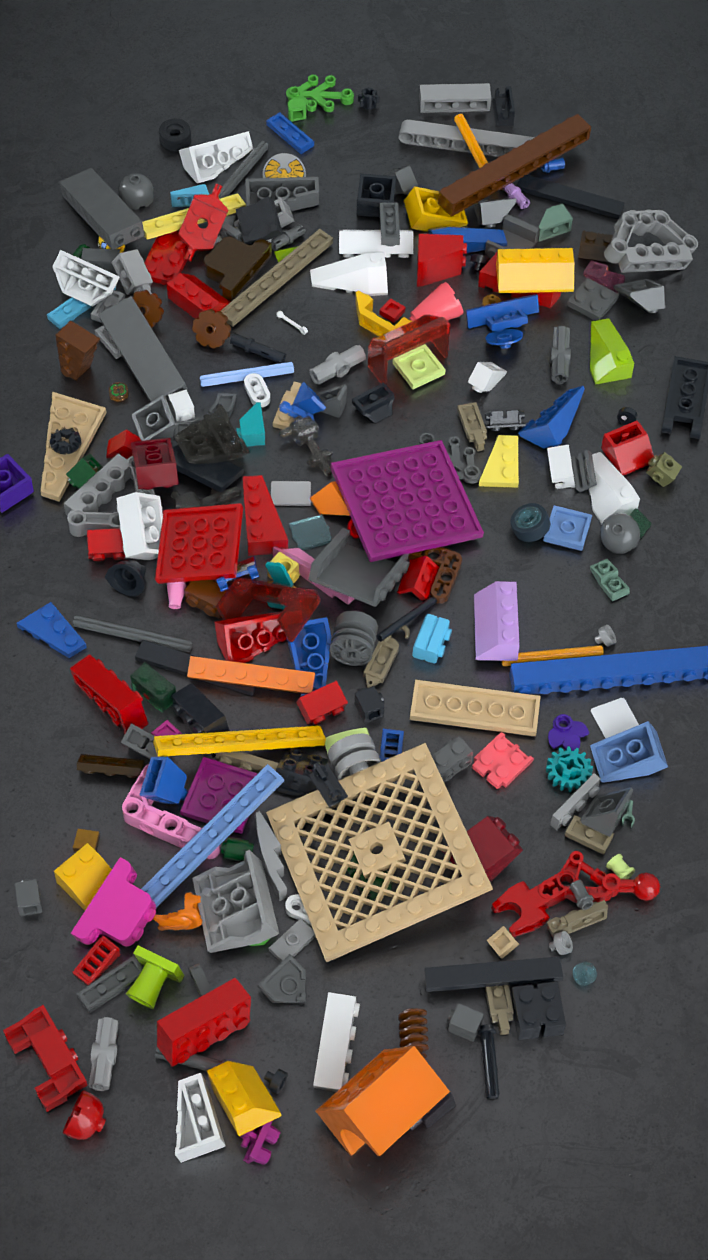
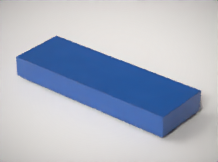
M280 112L266 120V125L300 154L314 146V141Z

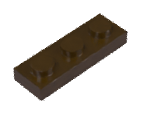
M81 754L77 761V770L88 774L100 772L108 776L121 774L129 778H135L142 772L145 760Z

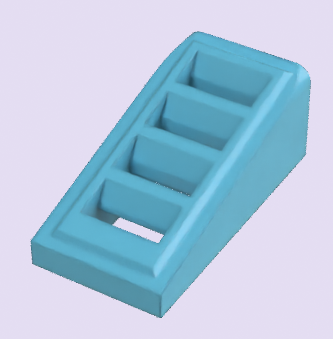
M202 184L170 192L171 206L190 207L194 195H209L206 185Z

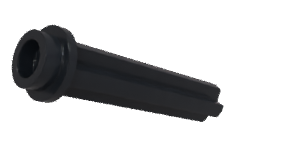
M491 1024L481 1025L478 1035L481 1036L486 1097L488 1099H496L499 1097L494 1042L496 1029Z

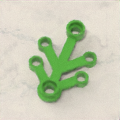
M310 75L306 83L299 87H290L286 91V97L289 101L294 98L302 99L306 104V109L310 112L317 109V103L326 112L334 110V102L331 100L326 101L323 98L340 99V102L344 105H350L354 102V93L351 89L346 88L342 92L325 91L336 84V78L332 75L327 76L325 82L312 91L306 90L318 85V76Z

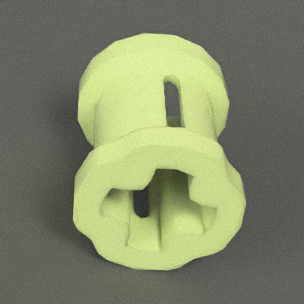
M617 854L610 859L606 868L608 870L611 869L620 879H629L634 874L635 869L629 867L624 862L621 854Z

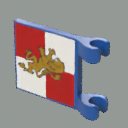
M255 556L238 562L236 578L248 573L251 576V580L259 577ZM223 576L216 579L220 591L229 589L227 582L236 578L225 579Z

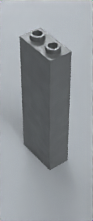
M92 168L59 181L63 197L112 250L145 236L142 220Z
M132 296L121 299L114 306L105 308L98 314L101 323L149 402L164 395L167 403H169V394L183 390L188 392L184 380Z

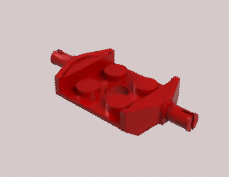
M215 183L212 194L194 195L178 233L181 241L188 246L184 259H188L189 262L192 261L196 251H211L229 211L218 197L222 186L218 187L219 184ZM198 220H206L207 227L204 229L200 228L197 224Z

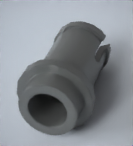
M581 880L573 882L569 888L577 900V906L582 910L591 908L594 904L593 896L588 894Z

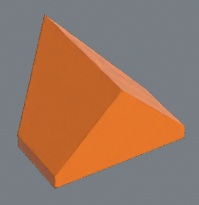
M336 481L329 483L310 497L311 502L320 515L350 516Z

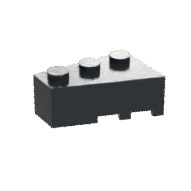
M192 683L171 695L173 702L171 707L174 713L183 719L194 734L230 731L225 715ZM215 753L210 754L212 758L216 756Z

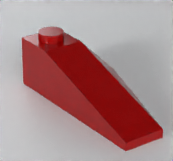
M300 610L245 616L215 622L217 643L225 660L246 663L254 659L258 654L268 651L270 647L278 642H283L287 639L285 634L286 625L301 622Z

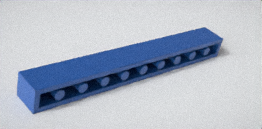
M708 646L513 663L510 666L509 673L512 692L529 695L540 693L545 695L560 691L566 693L571 690L588 691L593 688L609 689L615 686L630 687L637 684L651 685L658 682L672 683L680 680L708 679Z

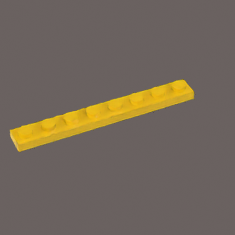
M321 726L154 736L153 744L158 757L325 746L326 738Z

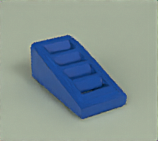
M382 730L380 759L382 762L389 759L384 757V754L399 755L402 753L404 731ZM386 739L398 740V743L386 742ZM385 746L398 747L397 751L387 750Z

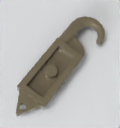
M404 625L400 629H402L405 632V638L408 639L410 631L409 628L406 625ZM392 635L382 642H378L372 659L364 670L363 677L366 678L367 688L376 686L379 683L383 684L399 651V644L395 639L391 638Z

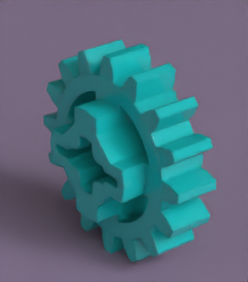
M570 746L567 747V751L559 748L558 754L552 752L551 758L547 760V779L553 780V786L559 784L561 791L565 787L568 788L569 792L574 787L578 790L592 776L593 766L590 765L591 759H585V752L579 754V748H576L574 751H571Z

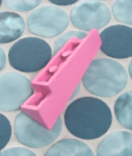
M273 547L274 557L278 552H281L299 563L300 576L309 581L311 564L315 560L300 548L280 549ZM309 581L331 598L336 596L348 605L355 599Z

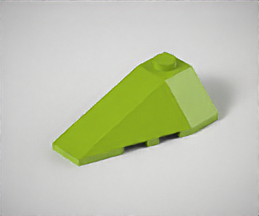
M608 318L591 321L590 372L595 385L632 378L634 361L628 347L611 320Z

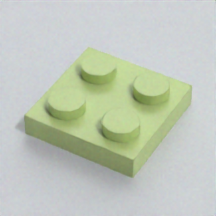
M426 344L393 359V365L412 389L445 375V368Z

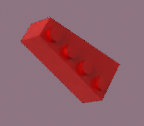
M497 253L479 272L478 287L493 288L494 292H498ZM561 292L509 293L514 298L537 294L538 304L547 308H551L561 296Z
M243 476L248 556L273 554V547L288 549L287 535L263 476Z
M89 654L70 668L74 682L91 700L94 698L103 712H108L112 722L117 727L119 725L123 726L124 734H126L131 724L140 729L148 725L141 703L143 701L141 695L137 691L133 692L124 680H119L113 670L106 669L100 659L96 660Z

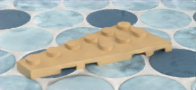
M52 392L50 422L44 458L45 464L40 491L41 496L60 502L69 485V477L66 473L86 453L107 413L105 407ZM64 427L66 429L73 428L74 431L79 432L81 437L79 449L66 455L53 451L49 441L51 434H54L56 429L62 430ZM62 437V441H66L69 443V439H65Z

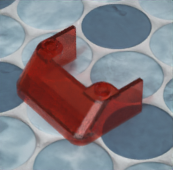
M428 314L379 337H374L368 346V367L380 383L384 382L387 385L388 360L429 341L433 342L444 358L448 357L450 323L445 317Z
M237 578L220 599L216 608L223 620L240 617L252 599L284 605L286 607L277 620L289 642H293L319 605L321 599L314 589L264 579Z

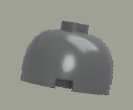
M140 173L126 175L118 187L119 197L130 209L136 210L144 205L147 207L153 202L155 197L152 182L147 176Z
M615 513L604 520L600 528V538L603 545L609 551L615 554H624L637 546L640 540V529L633 517L625 513Z

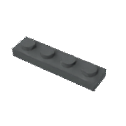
M380 203L381 245L389 247L400 245L398 203Z

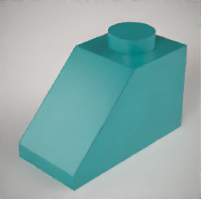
M257 402L239 420L240 428H236L237 440L241 439L242 447L265 445L261 402Z

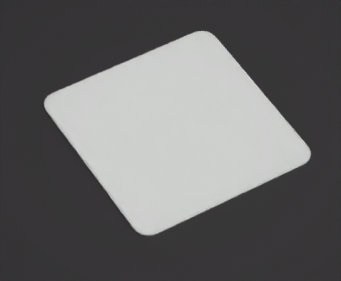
M619 698L591 709V713L605 738L639 725L624 698Z

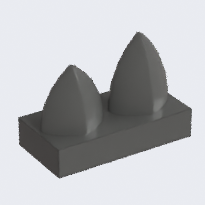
M235 215L226 216L218 236L221 239L233 237L242 242L241 226L232 227Z

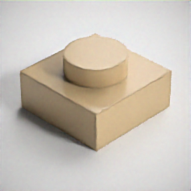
M504 926L487 939V942L502 959L519 945Z

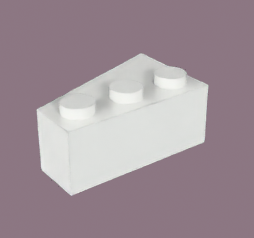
M199 1073L179 1080L175 1156L182 1163L223 1148L226 1145L209 1088L203 1075Z

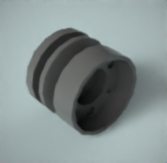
M359 611L341 613L335 622L329 650L331 655L337 661L347 665L358 666L368 663L372 659L378 631L376 620L370 615Z

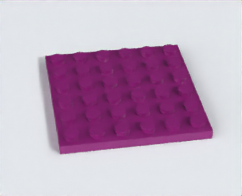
M442 440L331 463V471L370 562L483 538L484 532Z

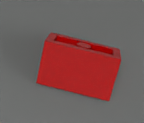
M426 555L409 560V568L403 575L397 591L398 594L412 592L421 601L428 599L439 566Z

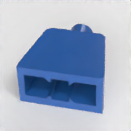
M151 757L140 796L163 804H178L180 801L185 800L188 794V790L184 788L187 776L168 757Z

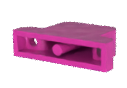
M121 857L118 859L71 932L76 940L85 945L94 943L101 934H104L123 946H131L142 937L147 922H150L156 914V904L151 896L132 885L136 880L137 873L125 859Z

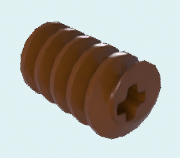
M417 1008L406 1009L398 1015L400 1022L399 1038L401 1039L399 1046H415L423 1058H426L427 1055L422 1052L429 1050V1046L422 1043L427 1042L428 1037L422 1034L427 1033L428 1028L422 1026L427 1024V1019L422 1017L427 1015V1011Z

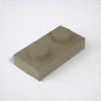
M574 815L565 832V836L604 855L614 837V833L610 837L582 824L581 818Z

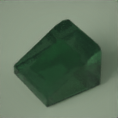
M635 508L629 516L633 517L638 523L640 538H642L651 526V522L640 510Z

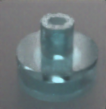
M582 962L574 967L573 977L579 985L587 986L596 980L597 971L590 962Z

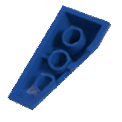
M584 386L566 391L553 402V406L540 412V418L536 421L531 419L518 432L519 436L542 448L559 446L563 438L568 434L584 393Z
M327 617L286 625L285 634L294 670L315 673L313 691L326 686L331 644V632Z

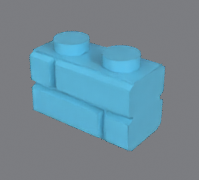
M426 614L413 646L412 656L433 664L437 662L438 657L442 658L446 647L443 645L444 641H449L452 629L449 628L450 621Z

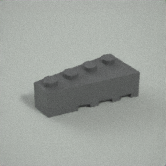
M318 177L246 179V206L255 204L268 196L274 201L282 198L289 205L291 211L319 205Z

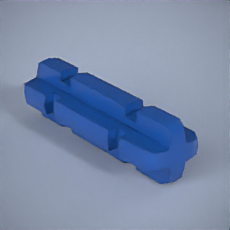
M282 401L279 405L281 412L288 413L290 417L300 422L303 420L302 423L306 425H311L314 421L312 414L305 413L304 410L294 405L290 406L291 403L287 401Z

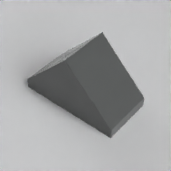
M345 384L318 394L326 406L320 412L340 418L347 404V386Z

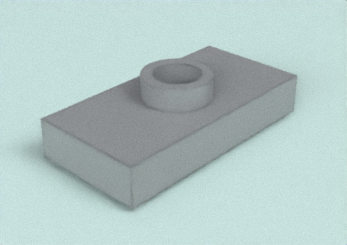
M300 918L269 947V952L280 962L289 954L295 957L316 937L314 930Z

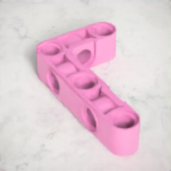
M148 764L143 768L123 802L124 820L133 827L183 848L202 828L170 812L152 807L154 800L140 796ZM131 810L137 811L135 813H128ZM169 827H175L174 830H167ZM220 845L207 859H214L219 856L221 851Z

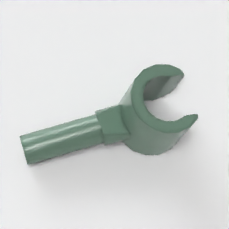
M632 800L629 801L626 814L621 819L622 826L625 819L630 820V828L633 827L635 818L632 815Z

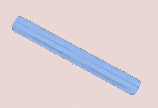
M292 362L201 375L200 384L202 387L244 381L245 377L252 373L259 374L262 378L290 374L294 372V366Z

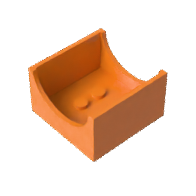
M415 1046L384 1049L316 1110V1113L350 1156L355 1154L365 1143L377 1156H380L450 1091Z

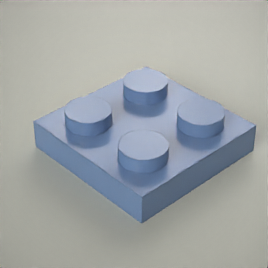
M554 505L550 516V529L544 536L543 541L583 551L592 515Z

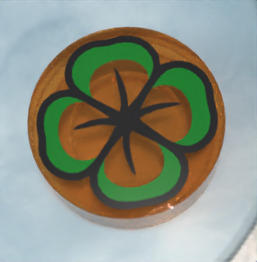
M116 382L109 387V396L112 400L123 401L128 397L129 393L126 384Z

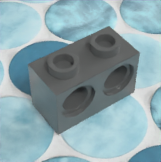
M131 724L121 743L149 760L151 757H158L153 744L154 736Z

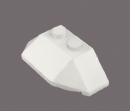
M60 250L53 264V270L56 273L62 293L92 307L112 294L120 278Z

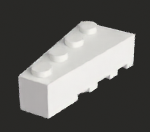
M328 992L313 1084L316 1089L337 1092L348 1082L349 1073H345L346 1064H351L353 1050L349 1049L350 1040L354 1041L356 1026H353L354 1017H358L360 1004L356 1002L355 996Z

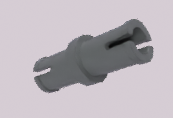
M298 224L290 230H284L282 235L271 240L272 245L277 243L272 249L276 251L286 244H292L293 240L305 235V229L298 232L303 226Z

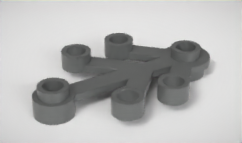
M423 433L419 438V445L434 442V435ZM456 436L450 437L448 446L451 449L452 455L449 453L448 455L454 468L458 470L457 475L459 479H463L470 484L479 482L481 471L474 464V448L466 447L463 451V457L467 461L466 466L460 462V439Z

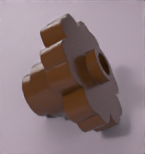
M148 290L135 292L132 298L150 327H154L156 322L162 320V315L164 314L163 308L160 307L162 300L158 298L156 293L150 294Z
M208 309L199 313V317L193 321L192 330L197 333L196 340L202 346L209 344L211 348H216L223 345L225 340L230 337L231 326L227 324L228 317L222 311L214 312L213 309Z

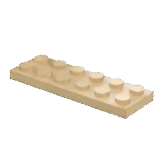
M415 680L410 720L536 736L541 696Z

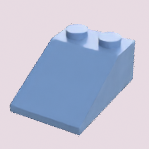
M649 721L590 745L602 783L647 776L668 767L657 731Z

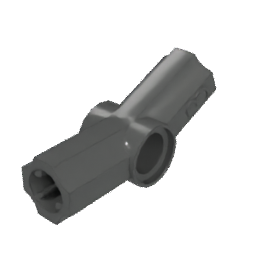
M566 326L553 328L550 364H552V380L557 384H563L569 378L571 348H569L570 328Z

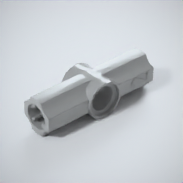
M355 345L340 354L338 352L330 354L325 362L310 369L313 382L321 384L334 376L342 377L346 375L352 366L366 360L364 350L360 345Z
M104 1017L98 1020L96 1040L92 1044V1067L89 1088L97 1091H104L110 1088L112 1067L116 1063V1039L119 1022L113 1018Z

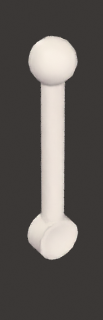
M282 311L277 312L278 318H283L298 328L302 334L305 335L308 332L306 327H301L286 317Z

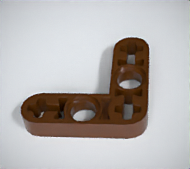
M442 547L425 550V555H422L424 551L410 553L408 558L411 560L428 556L430 553H437L439 555L437 559H431L439 566V571L431 588V596L437 600V604L445 603L450 596L461 569V555ZM452 560H456V562L453 563L452 569L449 568L450 562ZM444 574H448L452 577V579L449 581L442 580L441 576ZM444 587L443 593L438 596L437 593H439L440 588Z

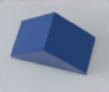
M303 382L292 405L310 414L323 411L326 408L324 403Z

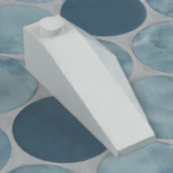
M248 131L179 150L183 168L196 183H201L216 178L218 174L253 150Z
M384 252L365 253L310 270L312 287L335 290L336 288L344 289L347 293L359 290L369 296L388 295Z
M601 452L593 454L592 458L597 485L589 488V495H591L592 510L601 525L612 514L625 513L631 515L637 513L640 498L632 485ZM585 459V460H584V464H585V469H586V471H587V480H588V482H589L587 464H586V459Z

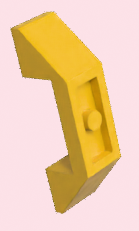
M359 290L356 292V310L360 326L389 343L417 340L419 325L414 321L403 317L394 326L373 312V299L369 295Z

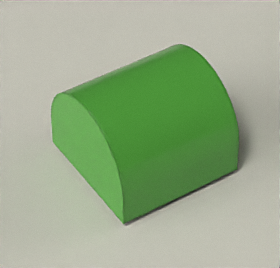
M299 98L291 99L288 102V120L293 122L306 119L305 102Z

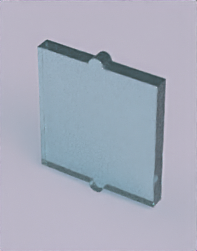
M322 514L289 523L292 540H295L297 547L301 550L328 544L332 541L329 526L326 525Z

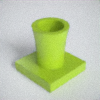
M137 946L134 955L144 967L134 984L126 992V995L132 1000L154 1009L166 977L181 983L184 974L178 964Z

